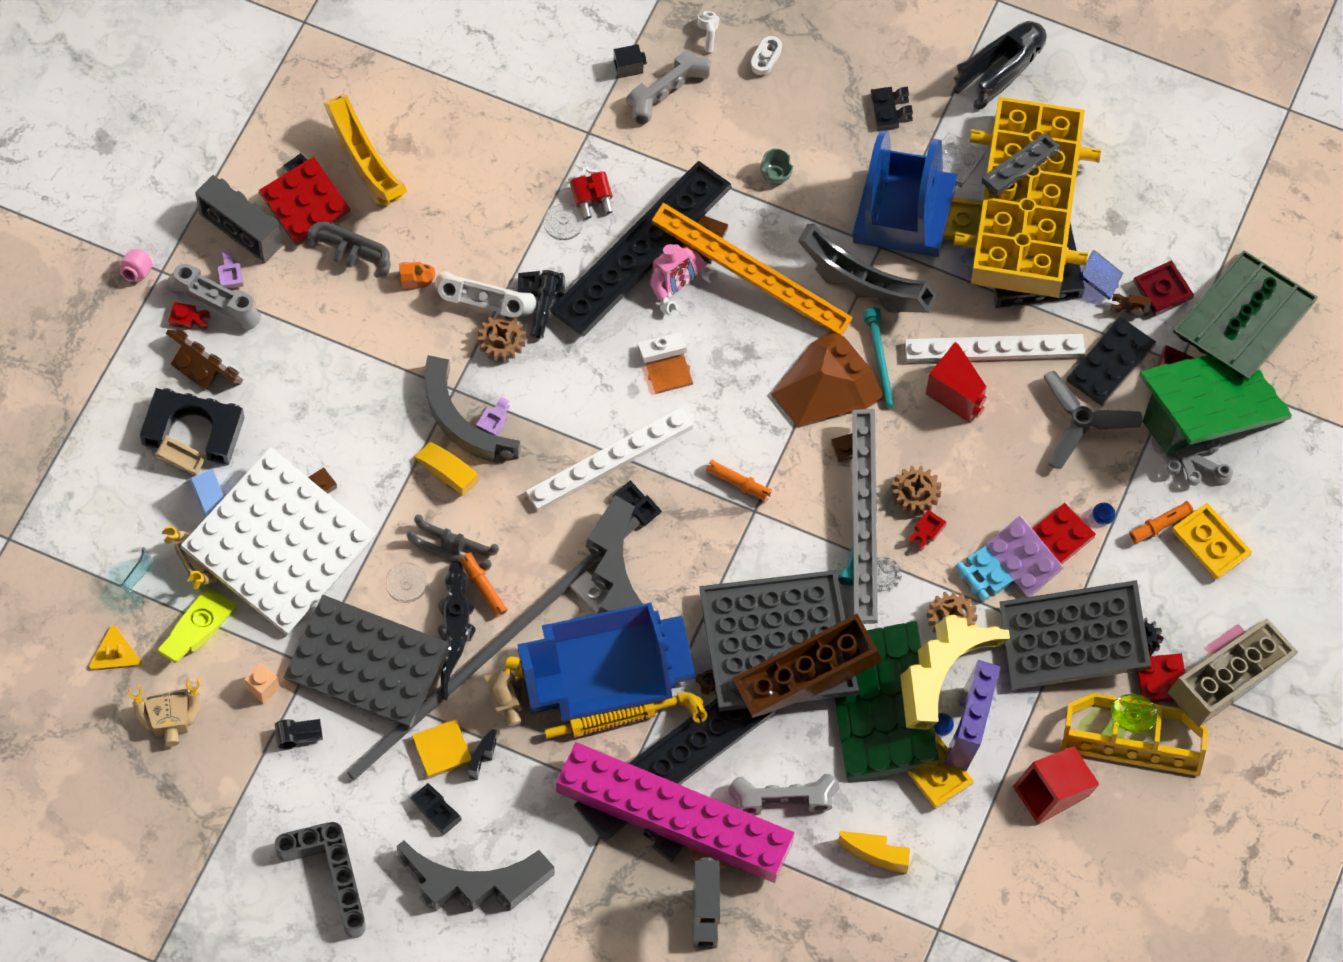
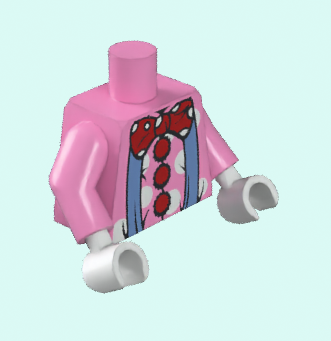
M669 244L663 248L664 253L654 260L653 274L650 280V285L657 299L662 301L660 310L666 314H671L669 306L672 310L676 311L678 309L677 303L669 301L668 298L699 276V271H702L703 280L712 283L709 280L711 273L715 277H719L716 271L706 267L707 263L696 251L687 247L681 248L679 245Z

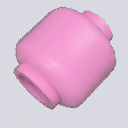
M131 249L121 260L119 268L121 275L126 280L140 282L150 272L153 264L147 252Z

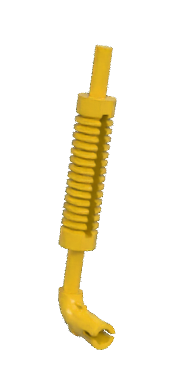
M680 692L676 696H672L673 698L572 719L569 720V724L545 729L544 733L546 739L571 732L575 738L582 736L584 733L601 731V728L605 730V727L609 729L610 727L613 728L614 725L617 727L618 724L621 726L623 723H631V720L635 722V720H644V717L646 719L656 716L655 710L678 704L689 708L693 720L700 723L698 716H700L703 722L707 718V712L703 707V701L700 697L689 692Z

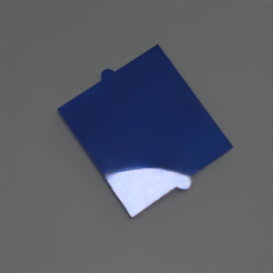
M1093 250L1079 277L1109 300L1112 298L1115 290L1119 288L1118 283L1123 272Z

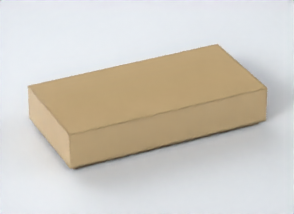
M167 435L155 457L193 476L198 474L207 457Z

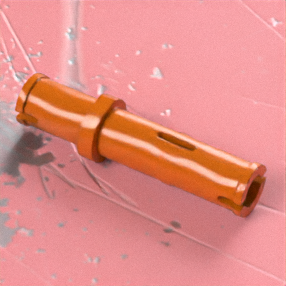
M713 459L709 462L711 466L707 465L706 473H710L741 489L746 495L751 494L763 500V502L768 501L767 496L770 497L772 489L755 482L754 478H747L715 462Z
M1185 501L1153 520H1146L1145 524L1129 531L1130 539L1134 544H1138L1150 536H1157L1159 531L1194 512L1192 505Z
M472 553L465 554L467 560L462 556L459 562L468 573L470 582L475 584L487 602L494 616L497 618L502 615L501 612L506 613L508 608L485 576L486 572L479 567Z

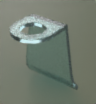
M142 547L139 561L121 584V587L127 594L143 605L145 602L131 589L147 573L151 566L152 558L145 547Z

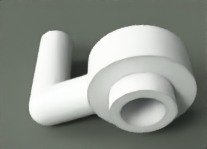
M705 11L698 16L697 25L699 28L707 31L704 51L713 52L715 30L719 27V17L714 12Z

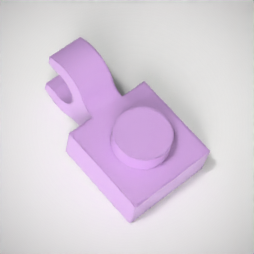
M231 250L222 251L224 265L218 266L220 285L227 289L243 287L240 263L233 264Z
M500 397L494 409L487 407L476 424V428L498 436L507 422V416L504 414L510 407L508 405L509 400Z

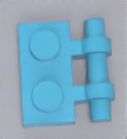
M984 546L967 558L970 567H966L962 561L955 565L956 570L959 572L958 576L962 581H966L972 588L971 592L974 596H978L982 602L990 597L986 590L990 589L995 596L1013 584L1014 581L987 546ZM977 573L983 582L979 583L973 575Z

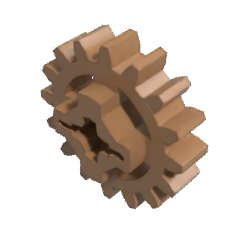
M497 314L496 320L489 317L488 324L482 322V329H478L479 337L477 340L478 345H480V351H486L487 358L493 355L495 361L502 357L503 361L506 362L507 356L515 359V352L522 353V347H525L526 332L523 331L522 324L517 325L516 318L510 321L508 316L501 319V316Z
M911 466L909 472L902 469L901 475H896V482H893L892 489H894L892 497L897 498L896 505L903 504V511L910 508L911 514H914L915 510H919V513L923 514L924 508L931 511L932 504L937 506L938 498L941 497V482H937L938 476H931V469L924 472L923 466H920L918 470ZM916 485H919V491L917 492V495H915Z
M945 591L942 598L936 595L934 602L929 604L930 610L927 611V617L930 618L928 619V626L934 625L932 632L936 633L935 625L940 622L938 618L943 620L945 616L952 614L956 615L957 618H966L967 626L975 625L974 622L977 621L978 615L974 614L976 613V606H970L971 598L966 601L964 600V593L958 597L956 592L953 591L952 595L948 596Z

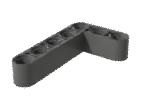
M327 822L280 834L275 840V849L278 858L282 861H292L326 852L344 930L349 937L358 938L362 936L366 930L365 918L341 825L337 822ZM335 832L339 834L335 839L327 838L330 833ZM308 838L315 839V842L311 845L304 844V841ZM284 844L292 845L287 851L280 849ZM337 854L344 856L340 861L332 859ZM342 876L350 878L346 883L338 882V879ZM347 898H352L355 900V902L351 905H345L343 903V901ZM353 920L361 922L358 927L354 928L348 924Z

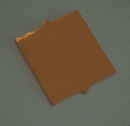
M684 354L645 363L649 373L648 380H651L655 394L693 385L689 372L690 365H687Z

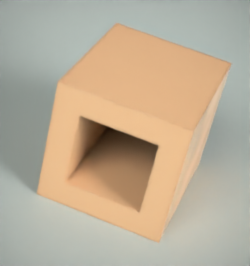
M261 663L244 679L247 691L263 704L280 688L278 677Z

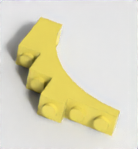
M956 615L945 616L943 620L936 624L937 640L927 641L918 650L920 665H912L900 675L906 727L909 729L928 730L938 722L940 688L953 662L968 651L983 647H1000L1010 639L1009 630L999 629V627L979 628L977 625L967 626V619L957 618Z

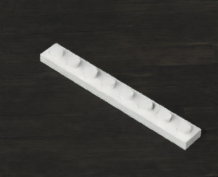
M1083 334L905 339L906 363L939 362L954 342L960 345L969 361L1084 358L1085 356Z
M681 407L526 490V496L536 511L539 512L693 429V424Z

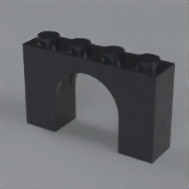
M155 388L140 432L142 445L159 449L165 436H169L170 430L176 421L185 416L197 415L207 419L213 426L205 449L207 460L229 465L245 419L243 408L234 403H220L212 398H198L190 393H176L169 388Z

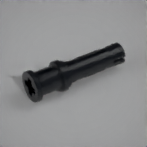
M542 270L541 275L543 279L541 287L537 290L539 300L530 336L534 337L536 335L535 338L539 339L544 338L552 299H555L557 296V282L561 279V274L551 270Z

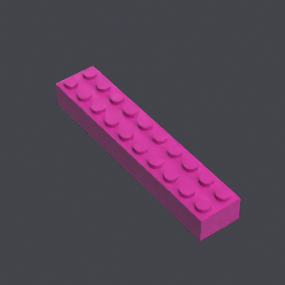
M575 742L556 781V793L640 828H646L664 838L773 883L776 882L794 841L795 832L577 742Z

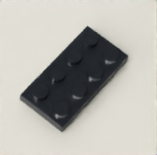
M1120 316L1070 373L1066 381L1103 406L1155 347L1156 341Z

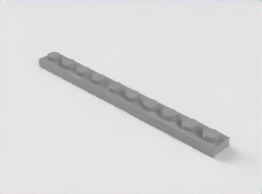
M875 409L852 410L854 615L858 614L863 624L878 623Z

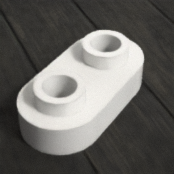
M768 36L761 41L751 59V69L755 74L766 75L772 70L782 52V42L780 39Z

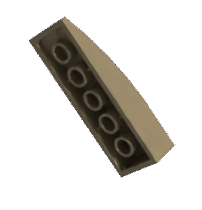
M1266 618L1179 677L1168 691V694L1200 727L1260 684L1294 657L1298 651Z

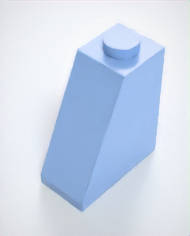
M213 469L191 477L188 480L205 518L224 499Z

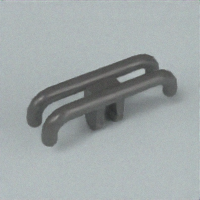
M324 221L317 222L309 228L307 235L310 237L308 241L310 246H315L321 239H327L339 244L333 258L335 262L339 263L349 248L352 250L346 260L347 267L351 268L359 254L362 253L379 260V264L382 266L380 269L382 275L389 273L391 267L390 254L386 246Z
M419 514L414 517L415 524L421 530L441 538V546L419 538L413 530H409L406 534L408 540L416 547L454 562H459L462 556L467 560L464 555H461L464 547L486 556L497 555L499 551L497 544H492L488 547L465 538L460 533L458 535L452 533L450 529L445 528L444 530L424 521L423 517ZM486 559L483 562L476 560L481 569H484V571L490 570L492 565L490 560Z

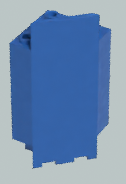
M651 602L542 625L544 639L517 644L531 714L559 708L562 722L673 698L671 689L675 688V683L696 679L682 615L660 620L659 611H654Z

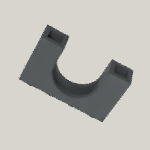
M701 858L699 861H695L693 948H717L718 924H720L719 861H714L713 858Z

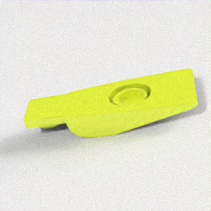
M207 587L177 623L170 637L159 647V654L173 663H178L189 650L195 652L203 646L232 614L237 604L212 588Z

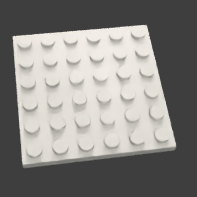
M270 447L182 543L180 548L288 636L320 600L322 594L324 595L374 539L376 533Z

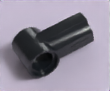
M285 719L275 723L276 741L279 749H291L298 746L299 743L323 740L320 719L300 722Z

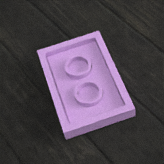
M1020 515L986 544L987 548L1027 597L1033 596L1064 569L1057 558Z

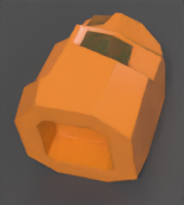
M421 262L399 263L402 289L424 288L430 285L435 278V268L428 264H422Z

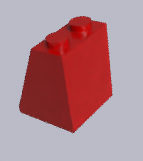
M954 342L929 373L926 395L970 423L974 417L978 418L984 411L985 407L983 404L987 399V396H985L987 386L960 345Z
M1073 746L1034 761L1016 781L1013 788L1036 823L1041 824L1088 798L1100 784L1084 762L1082 756Z

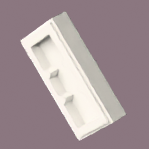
M681 332L638 342V349L644 363L687 353V347Z
M586 571L570 585V589L598 614L600 605L609 592L598 588L591 580L592 575Z

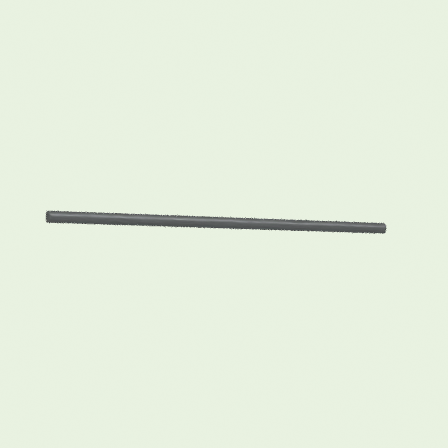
M634 516L630 518L626 526L624 538L640 525ZM592 553L589 554L449 680L448 696L568 590L575 580L586 571L588 572L603 557L595 556ZM441 688L422 704L412 728L399 724L347 771L349 777L355 781L442 703L444 699L441 696Z

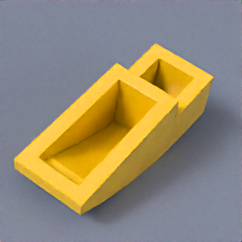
M429 442L414 456V459L444 485H450L461 496H464L479 482L477 472L459 458L432 442Z
M846 831L839 832L838 844L859 859L876 867L907 874L910 848L886 845L887 836Z

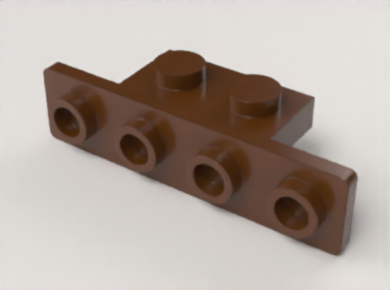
M176 329L167 330L165 333L181 345L170 365L203 389L208 390L218 373L232 383L241 384L244 379L238 376L239 372L236 369L223 365L221 363L222 359L212 353L209 355L204 351L205 347L202 344L190 341L184 331Z

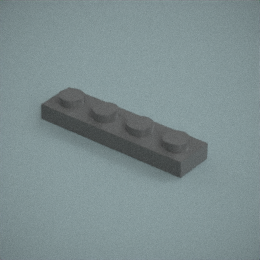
M1044 133L983 176L981 183L998 196L1058 153L1060 145Z

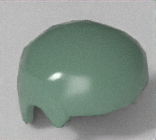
M772 148L765 152L761 160L760 171L768 182L773 184L783 183L790 178L794 167L790 162V154L777 148Z

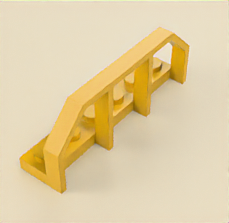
M1096 693L1068 704L1060 751L1074 746L1078 753L1083 756L1200 776L1207 750L1208 729L1204 725L1198 727L1183 709L1148 703L1143 708L1142 706L1147 702L1141 704L1133 700L1130 703V699ZM1092 705L1116 709L1117 713L1116 715L1115 711L1113 712L1111 736L1070 729L1072 714ZM1119 710L1155 716L1153 744L1117 737ZM1161 717L1180 720L1201 738L1200 752L1159 745Z

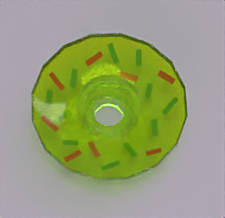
M1122 695L1112 704L1111 716L1113 721L1126 731L1134 733L1145 732L1151 729L1157 721L1158 712L1155 705L1142 695Z

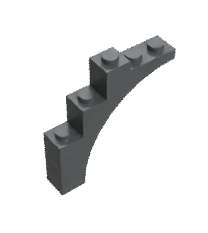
M807 224L798 239V242L817 263L815 270L826 283H846L857 297L878 298L888 312L928 313L938 296L927 281L898 277L878 270L851 256L825 236L815 224Z
M616 495L588 537L585 546L593 555L603 557L591 579L598 588L609 590V593L600 605L598 613L643 604L632 588L626 573L623 557L624 534L635 506Z
M405 840L397 845V859L404 867L409 866L413 871L412 876L419 884H422L420 886L421 896H419L426 907L429 908L431 906L435 911L456 895L465 907L469 906L474 911L495 893L496 900L503 907L506 905L512 910L555 875V867L540 850L508 867L490 871H464L432 862L416 852Z

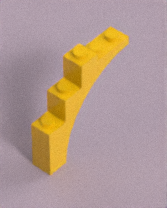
M341 94L324 102V107L342 149L349 152L358 176L365 179L374 202L386 206L402 199V195L408 192L405 184L400 182L391 173L378 155L364 131L348 95Z

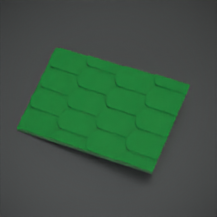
M1205 355L1192 360L1186 359L1173 364H1164L1141 371L1139 375L1152 393L1142 422L1167 456L1191 444L1289 420L1292 417L1288 406L1278 397L1274 387L1266 381L1260 369L1247 381L1238 377L1227 367L1218 364L1210 356Z

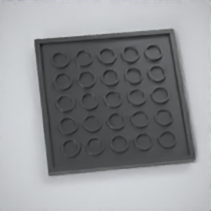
M836 570L699 586L719 712L747 708L732 679L733 677L845 620ZM856 676L799 702L858 695L859 689Z

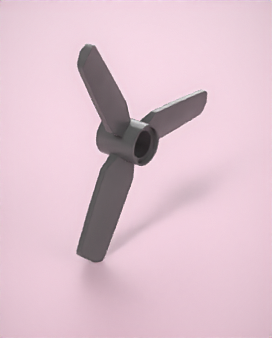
M1050 371L1044 375L1045 381L1063 409L1072 415L1070 426L1065 429L1048 464L1052 468L1061 469L1083 434L1090 429V426L1097 429L1141 427V412L1122 410H1097L1092 412L1090 408L1080 406V402L1056 371ZM1077 418H1083V419H1085L1086 421H1085V422H1081V421L1077 420Z

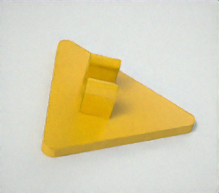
M112 625L89 667L91 670L132 667L141 665V660L117 627Z

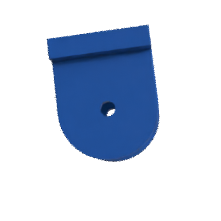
M881 130L874 144L869 171L852 233L853 243L934 257L940 256L957 186V174L943 172L941 140L933 139L927 156L891 151L889 131Z

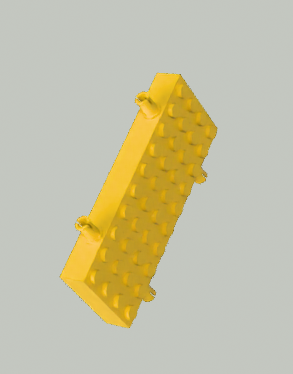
M999 97L993 131L990 133L971 130L969 143L988 145L991 148L987 174L1044 133L1060 145V151L998 196L985 186L978 233L971 235L956 232L954 246L973 248V251H975L970 284L1059 298L1064 265L1070 263L1086 266L1088 252L1068 250L1069 248L1067 247L1078 162L1085 160L1099 163L1101 149L1082 147L1081 136L1085 110Z

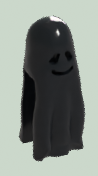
M1033 21L1018 24L981 49L969 60L958 64V74L954 77L956 83L953 88L956 94L962 92L996 60L1004 55L1008 61L999 66L977 86L978 98L974 101V108L980 110L986 107L990 101L1010 86L1035 59L1036 55L1042 51L1047 39L1044 27Z

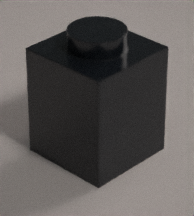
M639 44L613 49V61L618 78L643 74V68L647 61L645 52L640 51Z

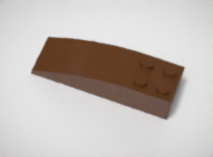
M855 614L732 679L752 717H756L819 694L881 663L882 660L859 615Z

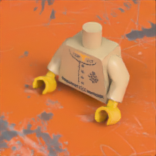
M166 526L162 531V534L168 535L164 542L170 544L173 540L175 541L176 554L189 574L187 581H193L194 583L192 587L198 589L200 585L215 583L218 579L180 548L193 531H178L173 526Z
M509 657L506 660L505 669L484 676L495 709L502 717L505 716L508 726H514L522 722L518 711L524 709L519 692L522 686L520 682L524 677L522 666L520 665L521 659L516 657ZM511 670H515V676L511 673Z
M189 677L186 681L187 689L143 695V699H141L142 688L139 685V693L137 695H132L130 688H128L129 696L134 699L132 704L138 721L146 730L153 731L155 737L164 736L165 746L172 747L178 745V734L187 733L189 726L194 723L200 712V693L197 692V689L201 685V680L197 678V686L192 687Z

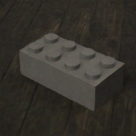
M212 175L195 192L199 214L263 263H266L283 246L278 220L271 215H266L256 203H250L243 193L230 188V185L224 179H218Z

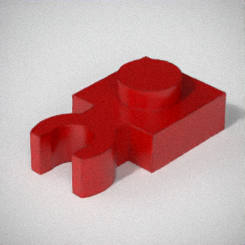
M174 302L168 322L171 326L191 329L192 324H196L201 329H207V322L201 321V319L210 318L211 316L207 310L196 312L195 305Z
M928 509L915 525L914 530L917 532L911 534L909 544L911 545L913 541L919 540L921 544L918 550L922 551L926 546L927 538L933 542L945 528L947 522Z

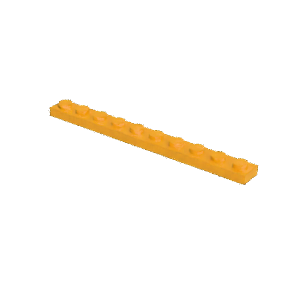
M663 203L652 219L651 223L826 330L842 336L852 321L853 317L667 204Z

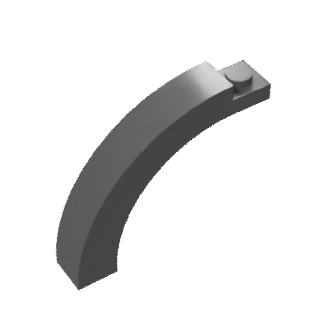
M428 355L425 365L427 400L435 421L445 435L463 450L485 460L495 462L496 454L507 459H519L521 451L519 440L504 438L481 431L460 415L451 401L447 388L450 360Z

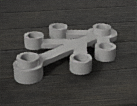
M1152 437L1151 444L1153 449L1163 454L1167 465V473L1177 475L1181 469L1180 462L1174 460L1173 454L1167 456L1155 438ZM1218 438L1208 440L1207 443L1184 447L1174 452L1181 459L1187 474L1186 480L1188 484L1196 486L1201 480V473L1195 470L1193 463L1212 472L1213 478L1217 483L1227 484L1230 482L1233 471L1229 465H1217L1198 455L1205 452H1217L1221 445ZM1210 443H1214L1216 447L1211 446ZM1191 476H1195L1197 480H1193Z

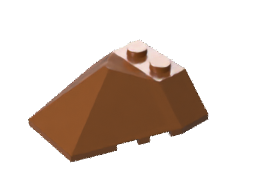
M828 332L812 342L771 393L798 428L825 421L829 417L844 416L846 413L852 412V410L867 409L883 399V393L872 369L844 336L834 332Z

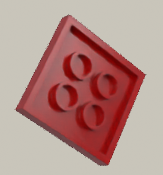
M315 157L310 158L262 187L258 192L295 246L309 238L307 232L313 224L323 221L332 224L351 211Z

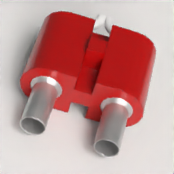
M583 167L582 172L578 173L569 182L576 207H581L584 219L592 218L589 205H592L594 202L603 203L605 213L611 214L613 210L610 199L613 198L606 172H598L597 170ZM585 170L588 173H592L588 177H586L585 175L582 176L585 173Z

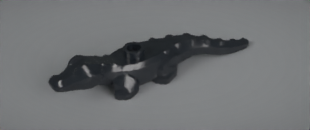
M460 562L451 563L445 577L448 596L438 604L439 611L443 615V624L439 626L438 633L442 640L449 643L441 670V696L445 701L448 699L450 675L462 656L466 641H471L476 631V628L470 624V615L474 611L475 603L465 596L467 576Z

